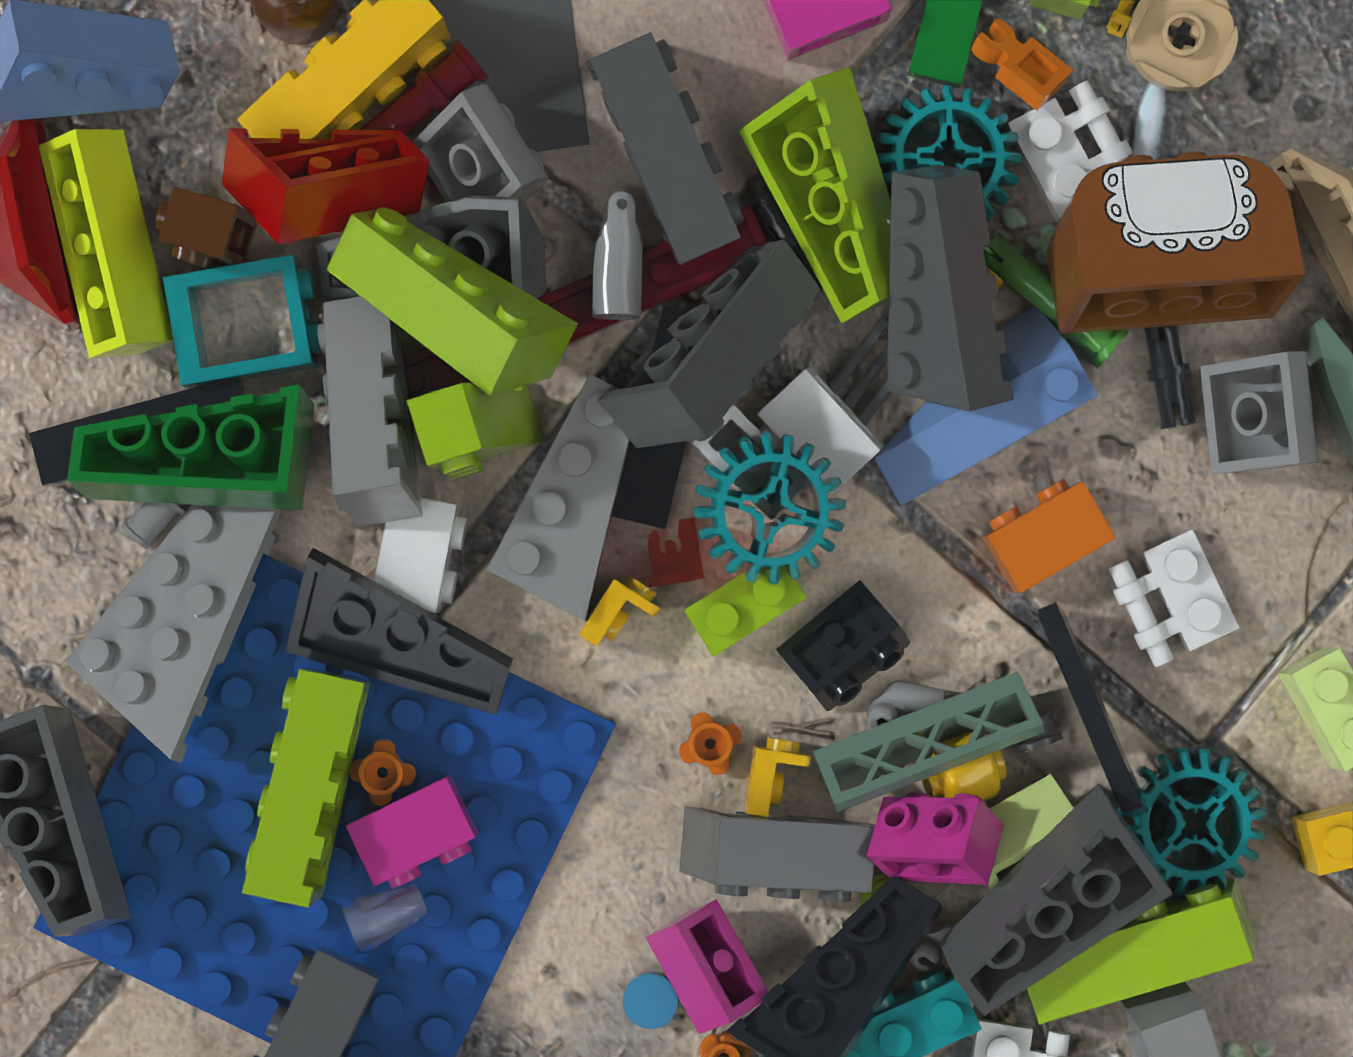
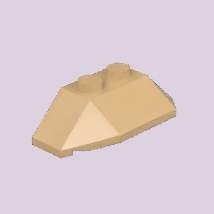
M1289 149L1269 163L1275 174L1284 183L1290 196L1292 209L1353 328V169Z

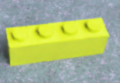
M74 129L38 145L89 358L138 355L173 342L169 317L124 130Z

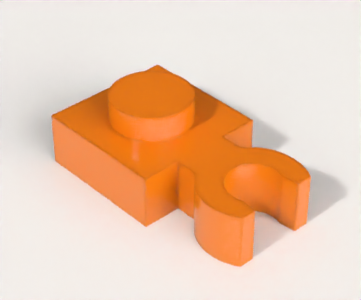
M998 18L993 21L987 34L981 32L977 36L971 47V51L980 60L990 64H997L1000 69L995 78L1036 111L1066 84L1073 72L1071 67L1033 37L1022 44L1016 39L1013 28Z

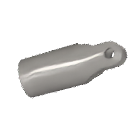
M619 191L614 193L603 207L602 228L594 243L593 318L604 320H635L641 318L643 247L639 229L635 222V200L628 192Z

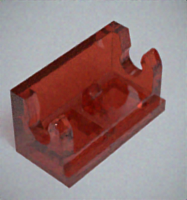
M694 517L679 520L678 539L681 543L679 552H677L676 543L673 540H667L665 542L666 554H664L660 550L661 541L656 530L651 531L648 538V551L653 576H647L649 588L704 579Z

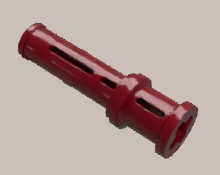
M457 39L452 43L453 51L429 70L421 68L417 71V76L413 78L416 84L358 130H400L405 135L436 109L441 113L454 98L474 82L479 81L483 83L489 77L462 42Z

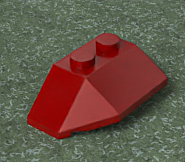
M43 118L11 121L0 137V283L63 324L74 329L82 328L38 146L47 142Z

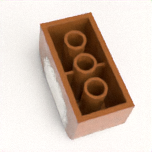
M1201 151L1184 153L1176 158L1155 160L1148 155H1137L1129 157L1122 162L1105 164L1092 170L1077 186L1050 238L1047 249L1048 268L1060 334L1273 318L1306 274L1290 196L1281 179L1269 167L1255 159L1241 155L1207 156L1206 153Z

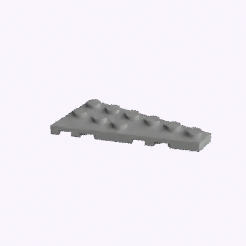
M312 439L310 441L309 458L316 444ZM191 505L65 661L157 748L175 762L181 764L189 746L184 744V740L195 715L201 717L208 697L204 696V693L216 665L224 662L257 584L252 581L262 555H269L276 539L272 531L282 509Z

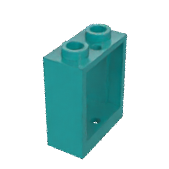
M294 255L163 277L181 386L191 389L231 378H240L244 381L319 368L316 354L322 353L317 326L320 322L319 320H310L307 300H312L316 297L314 281L310 267L301 268V262ZM283 275L296 352L209 367L196 290Z

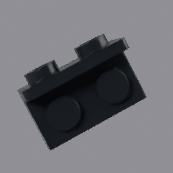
M859 580L776 650L826 711H830L836 705L843 706L852 701L861 691L862 684L877 671H885L893 667L902 658L904 649L909 646L910 641L897 621L862 581Z

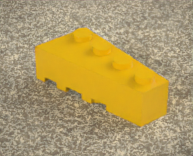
M363 0L349 13L352 18L346 25L348 30L341 37L338 34L323 37L310 50V53L304 60L308 68L300 75L295 69L287 71L237 118L238 122L243 128H247L248 134L252 138H280L281 129H299L300 138L331 139L332 129L358 130L365 122L362 115L377 102L382 106L390 103L406 88L407 84L403 81L419 67L426 70L430 69L447 54L448 48L445 45L452 38L443 16L429 0Z

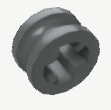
M1055 712L1039 715L1045 732L1014 745L1016 753L1033 750L1063 739L1061 731H1056L1053 728V721L1057 719ZM1026 719L1021 720V721H1018V722H1015V723L1009 725L1008 727L1013 726V725H1016V724L1021 723V722H1023V721H1026Z

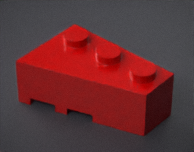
M229 128L222 186L277 244L294 243L314 236L344 232L348 220L353 213L375 210L381 207L395 210L403 216L420 211L429 158L400 130L332 129L331 139L300 138L299 129H281L280 138H248L247 128Z

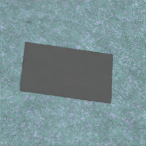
M429 0L443 16L452 38L445 45L448 48L446 55L453 51L452 43L459 39L489 77L483 83L479 81L474 82L467 89L482 84L489 85L498 101L511 110L514 116L515 127L530 149L539 152L590 145L570 0Z

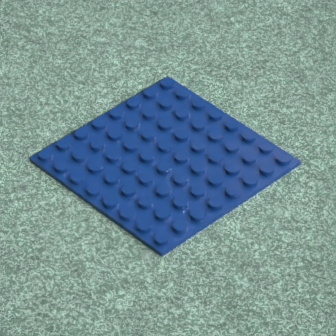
M263 554L252 579L257 584L224 662L216 665L204 693V696L208 697L201 717L195 715L184 740V744L189 746L181 764L169 759L132 724L96 798L132 918L80 936L54 937L40 913L33 928L268 1043H272L274 1038L265 1035V1032L279 1004L289 1008L298 990V987L290 984V981L301 958L305 953L314 957L317 949L325 946L382 974L349 1045H346L342 1053L343 1057H456L616 723L510 672L497 715L287 653L285 651L303 572ZM301 668H311L370 681L353 762L358 759L363 760L371 754L374 744L379 740H390L396 745V754L404 763L414 766L416 777L411 785H402L392 794L390 803L451 774L479 832L476 838L468 841L472 851L444 865L441 864L438 856L418 865L422 875L394 889L391 888L388 880L374 886L346 825L383 806L373 804L369 798L370 793L363 788L360 782L352 780L351 776H349L323 896L307 908L243 894L242 889L247 871H245L247 855L252 840L256 839L261 819L257 816L259 801L264 786L270 784L275 765L270 763L271 748L276 732H283L288 710L282 709V700L288 678H297ZM381 767L378 769L379 777L385 778L388 775L386 768Z

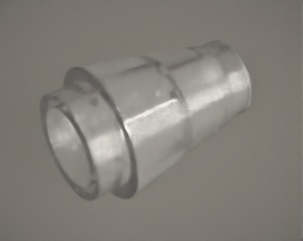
M416 884L407 888L402 887L353 898L354 904L342 908L358 950L371 945L372 949H375L418 921L419 918L428 915Z

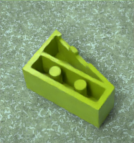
M460 383L407 400L427 466L440 474H448V477H452L453 480L484 471L482 461L545 442L527 385L489 396L473 383Z

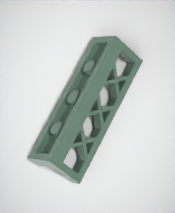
M1015 672L816 749L813 753L827 792L830 794L838 813L1037 736L1045 731L1019 672ZM1026 718V721H1023L1016 725L1010 726L1008 728L1003 727L1013 722ZM965 732H973L967 744L956 748L938 743ZM917 760L915 764H912V765L907 766V767H905V768H901V767H900V766H902V765H905V764H908V763H910V762H913V761ZM865 780L863 784L841 792V789Z

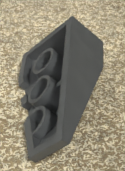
M469 195L404 216L412 225L536 299L547 292L544 237L522 198ZM341 236L318 243L317 256L321 297L343 299L360 297V295L327 271Z

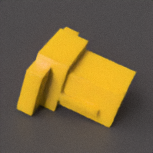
M1120 0L1117 9L1113 11L1108 21L1107 33L1120 38L1123 37L1130 23L1131 16L1129 14L1135 1Z

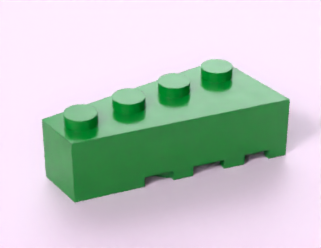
M297 384L282 387L280 392L255 396L253 393L230 397L231 401L199 407L197 404L177 407L175 408L176 412L151 417L141 414L74 427L67 482L87 499L302 510L315 404L301 385Z

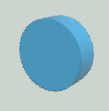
M648 971L636 975L627 984L624 991L623 1006L626 1015L634 1024L646 1029H655L664 1026L673 1018L678 1006V995L667 976L659 972Z

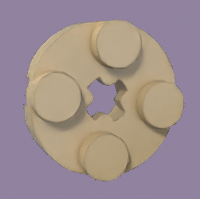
M1141 0L1133 10L1126 30V53L1129 62L1137 68L1138 72L1147 81L1159 88L1176 92H1191L1202 88L1205 84L1216 79L1226 69L1237 48V25L1234 27V20L1229 12V4L1226 0ZM1182 22L1187 23L1191 26L1189 35L1196 40L1193 47L1184 45L1181 49L1172 45L1173 38L1168 35V28L1177 29Z

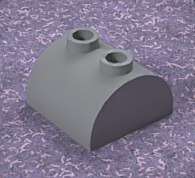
M487 84L478 85L461 92L413 141L429 158L427 173L446 203L469 195L522 198L525 202L536 194L548 181V176L544 172L542 158L535 150L527 146L515 127L514 116L511 110L498 101Z
M1282 352L1200 366L1212 475L1318 463L1306 352Z

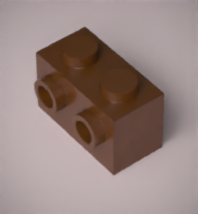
M173 186L170 198L164 197L162 199L155 220V227L160 230L158 240L173 247L171 257L203 269L216 268L218 262L226 265L246 263L258 224L239 205Z

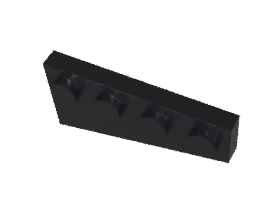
M312 548L307 556L285 652L497 715L511 669L512 657L315 548Z
M893 876L842 923L843 928L822 947L818 945L803 959L804 964L783 984L777 983L761 998L763 1002L744 1020L740 1018L726 1031L730 1038L760 1057H847L943 910L941 903L898 877Z

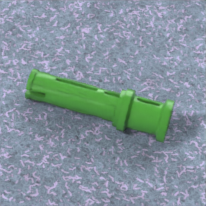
M998 233L990 241V245H988L986 250L984 249L986 266L1056 324L1055 328L1059 332L1050 276L1004 239L1001 233ZM1126 329L1069 333L1061 334L1063 338L1068 337L1093 358L1091 364L1098 369L1129 332Z

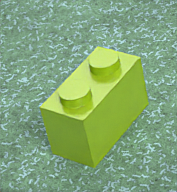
M785 565L779 567L780 580L778 584H770L768 582L766 567H761L759 577L754 583L746 580L744 571L684 609L687 617L713 657L807 598L797 581L789 576Z

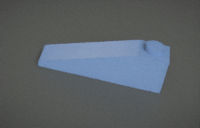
M1035 306L995 328L996 331H1004L1007 353L1000 354L1003 381L1011 380L1014 400L970 412L926 401L874 458L875 463L900 506L1098 396L1070 345L1048 318Z

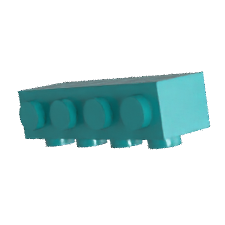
M937 969L912 981L914 987L896 996L889 992L847 1057H923L982 1030L967 994L957 983L952 970L943 973L942 969Z

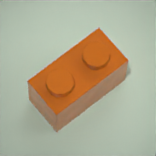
M1063 478L1038 492L1036 496L1040 504L1023 514L1016 505L988 521L993 531L984 535L982 539L1014 594L1026 591L1116 539L1083 481L1069 486Z

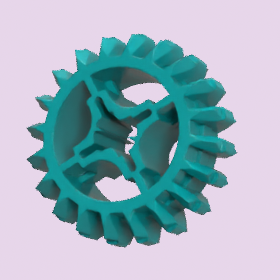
M950 85L942 87L940 102H935L934 96L928 88L923 89L919 94L921 109L912 100L905 98L901 102L900 107L906 120L892 113L885 120L888 128L896 133V135L879 133L876 139V144L891 151L890 153L877 154L880 167L890 168L891 170L883 174L886 187L892 186L893 172L933 165L944 166L943 162L934 161V158L931 157L932 155L936 157L940 155L943 150L942 147L947 140V149H950L951 157L964 161L962 165L956 163L954 168L977 171L978 168H990L989 177L985 187L982 189L986 220H991L995 213L988 199L997 205L1005 206L1010 197L998 185L1014 187L1019 180V176L1014 172L1004 169V167L1019 165L1022 161L1020 153L1004 151V148L1013 145L1019 138L1017 132L1010 131L1000 134L998 131L1008 121V115L1003 112L991 120L986 114L992 107L993 100L986 97L978 108L970 105L974 96V91L970 88L964 90L960 97V102L953 101V90ZM938 119L936 142L933 145L917 148L916 152H903L905 141L911 132L928 121ZM955 120L961 121L977 131L984 140L988 151H982V147L969 146L964 143L959 136L958 123H955Z
M762 432L759 438L760 450L754 451L749 438L743 436L738 439V445L743 454L741 457L736 459L734 454L726 447L719 451L721 459L728 464L723 472L711 464H707L704 468V472L707 475L717 479L714 489L706 485L696 486L695 492L698 495L711 498L710 506H698L693 509L695 517L712 519V524L698 530L699 538L707 540L718 536L720 540L710 548L709 555L713 559H718L730 551L732 554L726 562L725 569L731 574L738 571L744 561L747 562L745 578L749 582H756L761 567H766L768 582L770 584H778L780 580L779 567L784 565L789 576L793 580L801 578V570L797 560L803 558L810 567L816 569L821 563L811 550L816 545L828 552L834 550L835 544L829 539L822 537L825 529L828 528L835 532L843 531L844 523L828 518L829 510L845 509L846 501L841 498H828L827 492L836 490L842 485L841 479L836 476L824 480L820 478V475L827 471L831 465L828 458L822 457L812 465L808 464L815 449L812 444L806 442L799 448L796 455L792 454L794 437L792 435L784 434L780 440L778 450L773 449L771 433ZM764 462H773L770 473H767L763 485L757 490L743 492L730 489L736 478L748 468ZM790 465L799 471L807 481L813 496V510L794 505L790 501L787 494L789 483L787 475ZM776 492L775 502L782 505L784 509L796 513L795 516L781 513L779 518L772 515L773 522L763 524L764 515L757 511L755 507L745 504L743 501L748 500L758 503L760 498L768 501L766 494ZM725 505L749 514L752 521L750 536L753 537L750 550L740 546L731 535L725 519ZM790 524L808 527L802 538L791 547L780 552L767 553L769 544L773 543L777 531L783 526Z
M1177 748L1175 750V766H1172L1165 754L1155 755L1154 759L1159 771L1158 774L1155 775L1149 768L1143 765L1139 766L1136 770L1138 776L1146 782L1140 790L1149 812L1132 818V823H1127L1149 853L1166 883L1172 876L1171 889L1173 894L1183 896L1187 890L1189 880L1191 881L1192 889L1207 885V878H1210L1212 884H1218L1219 889H1226L1227 880L1223 872L1228 870L1235 877L1242 879L1246 872L1237 863L1238 859L1242 856L1248 860L1256 861L1259 857L1255 850L1247 847L1249 838L1257 841L1265 840L1266 833L1264 831L1251 828V821L1261 820L1266 817L1265 809L1258 807L1248 808L1247 805L1260 796L1259 789L1252 786L1239 790L1246 781L1248 773L1244 769L1239 768L1226 776L1230 768L1231 759L1220 755L1210 767L1211 756L1210 751L1207 749H1198L1193 764H1191L1190 755L1185 748ZM1203 777L1213 782L1216 787L1208 794L1203 792L1194 800L1186 801L1179 794H1176L1169 785L1184 778ZM1157 798L1159 800L1158 803L1166 812L1167 821L1162 832L1157 835L1160 840L1153 844L1149 831V816ZM1228 800L1232 814V826L1228 840L1224 845V841L1216 832L1215 823L1220 812L1225 809L1223 803ZM1117 805V811L1121 813L1120 808ZM1177 807L1197 814L1198 808L1201 809L1196 822L1200 826L1199 830L1205 837L1185 830L1184 836L1181 835V830L1185 827L1186 822L1181 817L1183 814ZM1194 843L1198 844L1213 857L1204 863L1193 866L1174 865L1165 860L1173 850L1179 852L1185 846Z

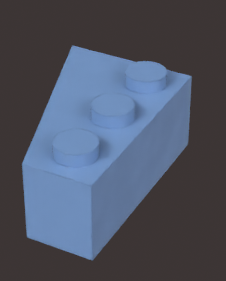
M8 0L0 18V122L159 108L164 103L180 73L168 21L21 0Z

